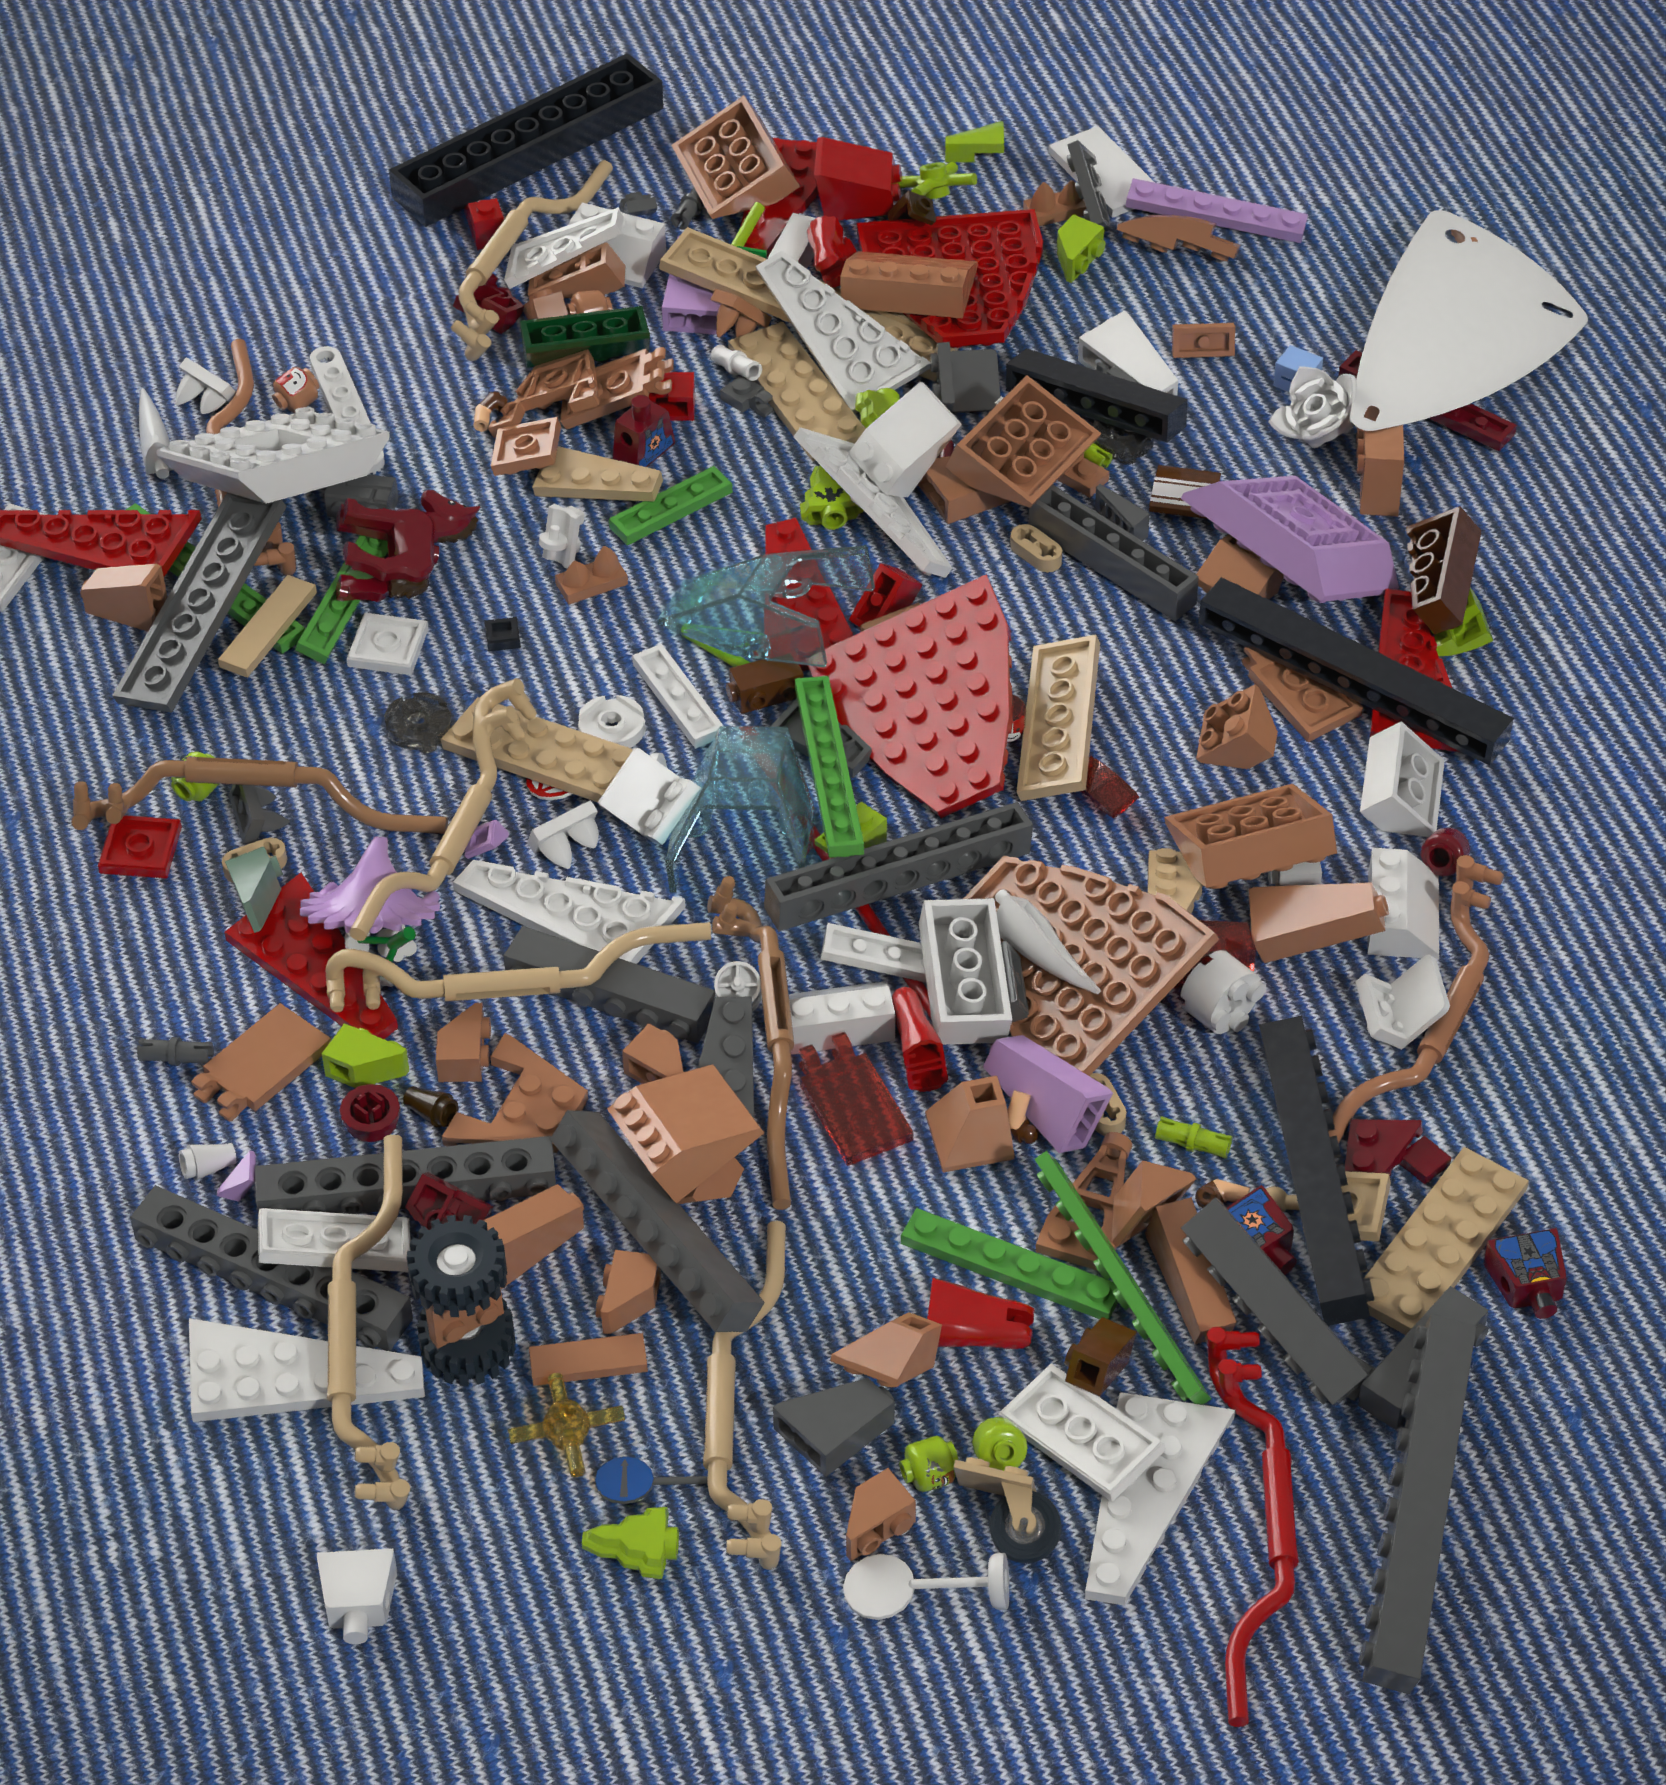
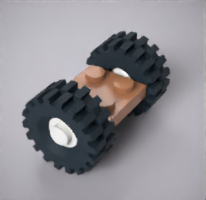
M451 1215L447 1216L448 1222L441 1224L439 1218L431 1221V1230H428L425 1226L418 1231L419 1239L413 1237L410 1242L411 1251H407L406 1258L410 1286L412 1287L416 1300L420 1298L421 1305L423 1306L420 1313L421 1320H418L417 1324L420 1351L426 1368L431 1366V1372L435 1377L438 1378L443 1373L444 1382L453 1384L456 1378L459 1379L460 1386H469V1379H476L478 1385L485 1383L484 1376L487 1374L492 1379L498 1376V1366L506 1369L510 1364L509 1356L513 1357L515 1353L514 1343H516L513 1316L511 1309H507V1302L502 1298L501 1288H505L507 1283L505 1250L502 1238L499 1239L498 1232L494 1227L488 1230L487 1222L479 1219L477 1224H473L472 1216L464 1215L463 1221H456V1216Z

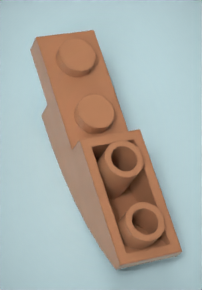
M1151 215L1138 217L1119 223L1116 229L1123 232V238L1139 243L1140 238L1151 242V248L1167 253L1168 248L1174 250L1180 239L1184 241L1182 246L1195 251H1199L1201 247L1211 250L1212 257L1223 261H1228L1229 257L1233 259L1237 257L1241 246L1214 236L1213 232L1217 223L1188 216Z

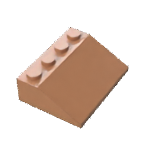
M744 95L671 145L712 219L751 210L755 202H759L763 206L775 204L800 187L762 119Z
M858 251L845 261L840 276L841 297L846 301L849 300L862 310L963 318L978 262Z
M1026 375L956 445L945 468L972 488L1031 508L1100 437L1101 432Z
M1294 784L1164 817L1165 824L1193 876L1206 888H1222L1227 886L1228 882L1239 879L1253 880L1260 877L1261 873L1273 870L1287 871L1293 868L1295 864L1303 862L1317 863L1325 860L1326 856L1337 854L1332 814Z
M713 1064L637 1085L629 1092L621 1094L614 1104L607 1108L651 1175L676 1204L764 1134V1131Z

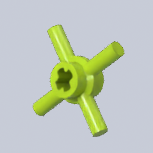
M936 162L921 166L919 168L920 175L902 176V182H897L900 188H913L911 192L926 196L929 199H937L950 194L949 186L976 185L977 175L976 173L955 174L958 171V165L955 162H950L947 165L942 162Z

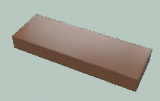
M643 1333L529 1347L533 1386L648 1372Z

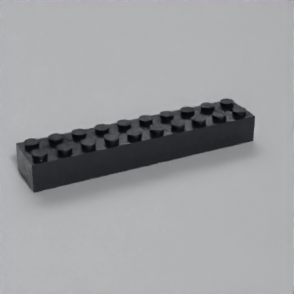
M626 53L389 169L392 198L425 227L464 209L468 203L478 202L664 109L662 80L630 54Z

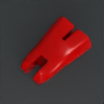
M835 216L817 217L810 222V226L807 229V237L814 251V267L817 271L821 272L825 284L830 287L841 286L840 276L846 259L857 251L850 239L843 238V227Z
M901 987L893 993L892 1002L895 1010V1024L902 1041L908 1087L911 1090L920 1092L933 1091L949 1080L943 1044L925 1016L918 993L909 987Z
M932 1278L927 1319L942 1324L938 1347L982 1346L1002 1349H1023L1030 1346L1033 1332L1029 1326L1034 1322L1035 1310L1033 1307L1018 1301L975 1291L959 1284Z

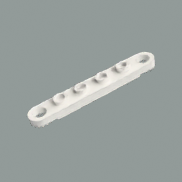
M329 346L315 349L310 355L311 368L320 385V390L330 413H333L335 418H352L358 424H371L339 350ZM324 358H326V360H328V358H329V360H332V361L327 362V363H322V362H321V359H322V361H323ZM383 450L369 471V475L370 473L374 475L376 471L380 472L384 468Z

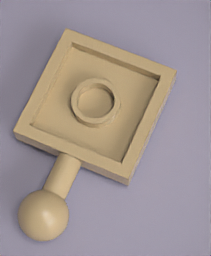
M1345 1171L1348 1185L1342 1186L1341 1189L1342 1193L1350 1191L1354 1214L1347 1215L1348 1220L1357 1221L1361 1241L1379 1242L1391 1185L1390 1176L1386 1173ZM1276 1186L1266 1188L1282 1212H1285L1286 1209L1299 1210L1296 1195H1288L1282 1188Z

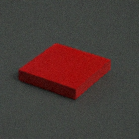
M124 815L119 823H110L98 863L99 873L167 879L182 829L181 820Z

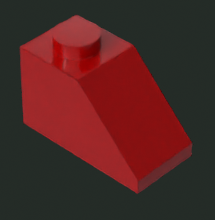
M498 199L468 203L464 208L476 249H483L504 221Z
M880 563L848 620L861 628L862 624L912 605L923 584L899 568Z

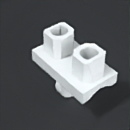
M557 504L549 506L546 531L539 537V545L543 548L542 558L557 561L564 568H568L575 561V555L580 551L581 544L578 538L579 526L583 524L585 515L582 510L573 506L563 508Z

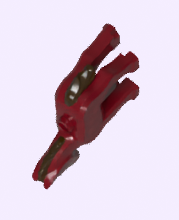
M425 490L421 495V505L426 512L418 509L392 510L386 508H367L359 504L356 499L346 498L345 505L341 503L337 513L336 530L387 541L388 558L371 555L362 550L356 543L347 541L343 548L345 565L351 566V570L365 572L374 578L357 579L351 575L340 574L336 586V600H371L380 602L388 596L390 598L407 597L410 599L423 594L428 589L429 577L439 558V546L434 545V543H456L458 539L466 540L468 536H471L472 532L476 530L479 521L476 514L480 510V506L466 507L464 504L461 505L459 502L447 499L435 490Z

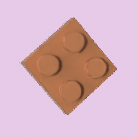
M558 417L498 428L491 461V469L494 476L511 475L519 471L534 468L543 469L549 465H555L561 431Z

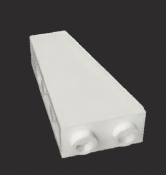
M1126 311L1119 313L1113 318H1109L1101 325L1079 337L1078 361L1085 367L1096 370L1097 363L1099 362L1107 365L1109 369L1116 366L1136 379L1138 384L1177 396L1178 379Z

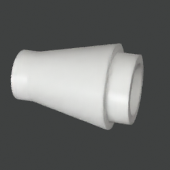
M233 1144L187 1145V1149L179 1151L182 1174L185 1179L193 1178L197 1181L227 1166L235 1165L236 1153Z

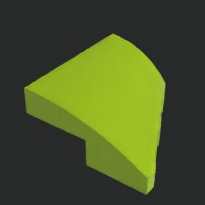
M1003 121L945 136V162H975V153H1004Z
M1471 587L1463 624L1454 629L1434 634L1438 656L1461 654L1493 641L1481 603Z

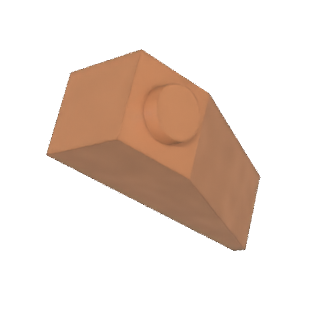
M605 242L529 279L528 296L550 288L553 294L562 291L563 298H572L574 293L582 291L600 290L604 295L615 292L625 287L626 266L610 245Z

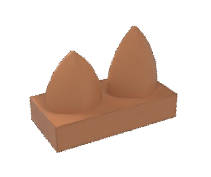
M1072 180L1064 186L1061 192L1054 193L1047 183L1042 182L1031 199L1023 200V210L1035 209L1039 226L1068 220L1073 214L1082 217L1084 216L1083 210L1087 208L1084 199L1081 200L1075 188L1076 182Z
M716 288L710 299L720 305L716 318L717 337L724 335L735 324V335L737 338L753 332L757 325L764 328L768 327L772 319L771 316L741 297Z
M1235 324L1172 325L1173 358L1235 356Z
M603 546L594 562L584 565L573 561L565 572L555 575V582L566 602L570 605L628 585V575L619 563L615 552Z

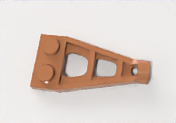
M1109 1132L1105 1135L1099 1151L1073 1182V1185L1087 1206L1103 1210L1104 1222L1101 1229L1116 1250L1117 1248L1112 1243L1113 1200L1124 1184L1126 1160L1132 1149V1142L1121 1133ZM1095 1176L1113 1181L1109 1197L1087 1191ZM1055 1205L1048 1214L1036 1242V1252L1097 1270L1093 1261L1098 1259L1092 1248L1087 1251L1082 1246L1074 1233L1079 1229L1075 1222L1067 1221Z

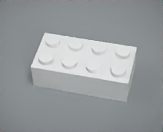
M994 898L924 900L919 920V930L932 1026L940 1037L942 1044L994 1043L997 1039L1007 1038L1012 1023V1014Z

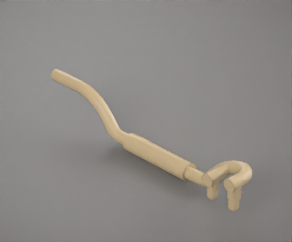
M606 160L600 161L583 187L572 197L556 200L529 197L523 200L516 209L509 211L499 228L474 262L468 267L466 278L458 291L468 327L459 320H456L451 326L452 331L467 344L465 350L467 360L476 361L490 347L491 339L486 334L499 320L498 314L493 310L482 309L477 305L474 297L475 290L478 286H483L527 227L529 223L528 218L532 212L565 214L577 211L582 203L588 204L612 172L613 166L610 162Z
M515 678L492 687L479 698L475 706L473 740L480 769V778L475 785L469 787L429 861L431 868L428 874L407 871L388 875L379 881L369 894L349 931L353 939L357 941L365 940L385 902L395 891L400 889H415L422 892L435 891L442 884L446 875L453 873L492 800L491 791L497 779V767L490 740L493 731L502 727L505 731H508L514 740L520 741L525 737V731L518 723V714L515 708L528 720L533 719L537 714L536 709L529 702L530 699L524 692V684L520 679ZM507 699L513 705L491 712L497 704Z
M710 922L652 926L633 930L607 944L595 955L586 968L579 970L559 971V967L462 973L443 975L442 980L428 981L413 979L403 969L379 955L362 950L344 949L334 953L327 961V996L330 1000L332 1011L341 1012L344 1008V968L346 967L363 969V990L366 997V1005L372 1010L380 1006V976L391 982L407 996L419 999L444 997L445 1002L560 993V989L584 987L595 983L615 960L632 949L651 944L711 940Z
M387 1135L384 1137V1194L379 1213L363 1232L343 1244L336 1252L332 1264V1281L328 1284L327 1400L332 1402L334 1431L340 1440L355 1450V1461L369 1463L380 1479V1482H375V1484L359 1483L355 1485V1498L374 1500V1502H386L392 1510L403 1508L410 1492L409 1483L404 1479H400L395 1468L400 1448L394 1442L378 1445L367 1434L354 1426L351 1421V1402L356 1399V1283L352 1281V1262L375 1246L390 1230L398 1216L403 1193L402 1137L399 1135Z
M772 1221L767 1225L766 1277L762 1291L759 1294L765 1303L749 1329L760 1322L771 1311L783 1288L786 1225L781 1221ZM715 1332L712 1341V1354L707 1358L703 1465L708 1470V1491L714 1503L727 1512V1518L737 1520L751 1537L727 1540L726 1553L730 1555H746V1558H759L761 1567L772 1570L778 1565L782 1544L779 1536L771 1534L769 1530L772 1504L764 1499H758L754 1503L747 1504L727 1487V1471L731 1469L733 1464L736 1360L731 1355L732 1339L743 1332Z

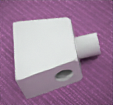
M393 1548L317 1553L329 1627L333 1629L343 1628V1640L349 1644L366 1642L368 1639V1627L383 1626L387 1623L397 1577Z

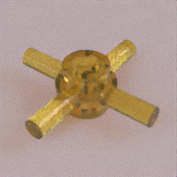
M553 1373L548 1377L553 1404L545 1415L543 1422L507 1429L510 1444L547 1437L555 1447L565 1450L570 1475L577 1478L586 1473L580 1445L587 1436L589 1429L625 1421V1414L622 1405L586 1413L577 1402L568 1399L563 1375L561 1373Z

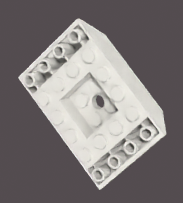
M304 407L296 409L295 413L291 415H272L271 420L248 421L245 427H225L220 429L218 434H198L195 436V440L171 441L168 447L156 450L157 456L187 481L267 504L367 476L389 440V432L377 429L375 424H358L352 418L339 419L335 418L333 413H316L313 408Z

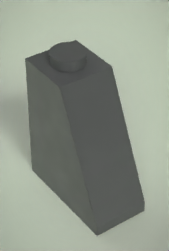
M869 1378L783 1401L773 1407L774 1430L825 1477L895 1423V1401L893 1396L886 1388L878 1387Z

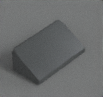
M1003 941L1001 942L1012 1022L1028 1018L1027 998L1020 956L1009 942Z

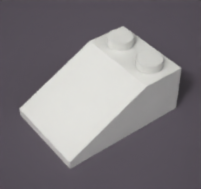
M919 382L864 430L848 454L885 495L909 497L962 424L923 382Z

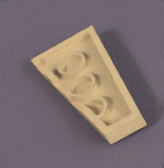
M558 446L555 465H549L540 469L532 488L535 496L655 502L663 482V477L660 470Z
M1161 848L1157 851L1149 850L1148 893L1156 895L1157 892L1165 894L1191 914L1194 909L1195 900H1199L1202 895V887L1204 885L1193 876L1181 852H1176L1170 848Z

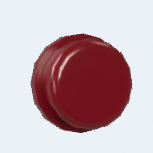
M375 1084L358 1086L348 1092L343 1098L339 1109L342 1123L354 1138L363 1142H376L383 1140L387 1135H391L396 1129L401 1111L399 1100L395 1093L387 1087Z

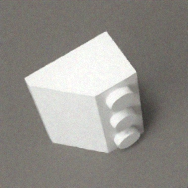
M582 203L571 218L569 225L610 211V209ZM622 213L624 220L621 234L606 242L626 266L625 284L643 288L659 264L660 259L666 253L665 223Z
M1402 721L1371 736L1369 739L1360 812L1381 831L1429 837L1433 832L1437 831L1445 760Z
M1372 848L1368 883L1372 882L1378 895L1383 894L1385 896L1389 915L1384 916L1386 931L1368 935V955L1422 958L1429 954L1439 959V876L1435 875L1426 864L1408 850Z
M883 981L789 994L794 1036V1048L791 1051V1055L895 1041V1010L890 988Z

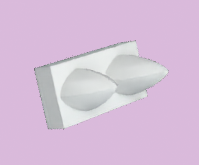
M187 357L179 365L185 376L181 380L176 392V405L189 402L205 390L200 402L201 414H207L221 408L225 403L228 404L233 399L236 391L229 383Z
M590 800L532 829L527 843L534 854L541 851L553 863L569 869L572 862V852L567 837L571 836L583 846L596 848L599 834L594 819L598 811Z

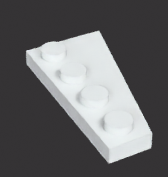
M619 207L513 245L504 278L509 289L620 235L624 216Z

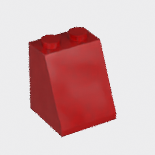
M826 137L817 138L814 176L824 216H835L840 221L888 215L887 212L901 198L900 185L897 182H902V171L900 164L895 165L893 153Z

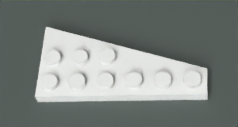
M784 251L778 252L756 266L757 272L835 390L854 414L858 413L855 409L857 393L867 390L877 391L881 388L896 390L930 369V361L923 356L920 357L910 349V346L888 333L873 318L849 300L843 299L829 285L823 284L811 275L809 270Z
M800 427L794 435L797 442L851 496V500L861 507L915 563L918 570L928 576L934 574L946 578L953 569L906 500L903 497L885 495L850 457L848 453L854 446V443Z
M473 860L453 881L455 892L528 928L597 951H601L614 939L630 931L645 927L671 925L685 909V898L674 896L672 900L655 898L654 893L641 891L640 895L621 891L619 886L566 877L565 881L549 878L548 873L538 871L534 875L515 872L514 867L478 860ZM654 944L632 949L619 958L637 964Z
M189 1318L191 1415L193 1422L332 1407V1402L327 1400L328 1341ZM356 1346V1399L351 1402V1405L425 1397L421 1356Z
M1119 1393L1117 1410L1163 1441L1166 1450L1113 1502L1102 1495L1085 1599L1125 1606L1146 1570L1149 1559L1155 1549L1159 1548L1165 1537L1166 1530L1183 1507L1200 1478L1202 1469L1210 1455H1213L1217 1449L1219 1440L1226 1428H1229L1234 1420L1235 1410Z

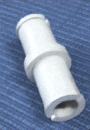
M717 345L711 351V360L715 364L725 367L726 371L732 375H741L750 381H754L762 373L761 364L749 359L740 350L732 351L724 345Z

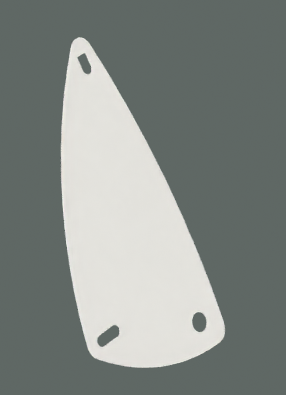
M1433 211L1427 216L1402 255L1377 307L1360 360L1356 378V398L1352 403L1350 420L1359 429L1375 431L1424 420L1487 397L1526 376L1559 352L1587 324L1588 317L1565 288L1524 253L1498 236L1466 219L1447 211ZM1451 229L1457 230L1465 236V241L1462 243L1451 242L1446 238L1445 232ZM1471 237H1476L1478 242H1472ZM1548 302L1572 312L1573 317L1566 318L1544 309L1542 303ZM1369 406H1375L1380 410L1376 421L1364 417Z

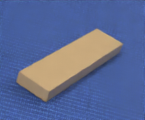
M287 575L218 658L219 667L248 678L317 593L316 585Z

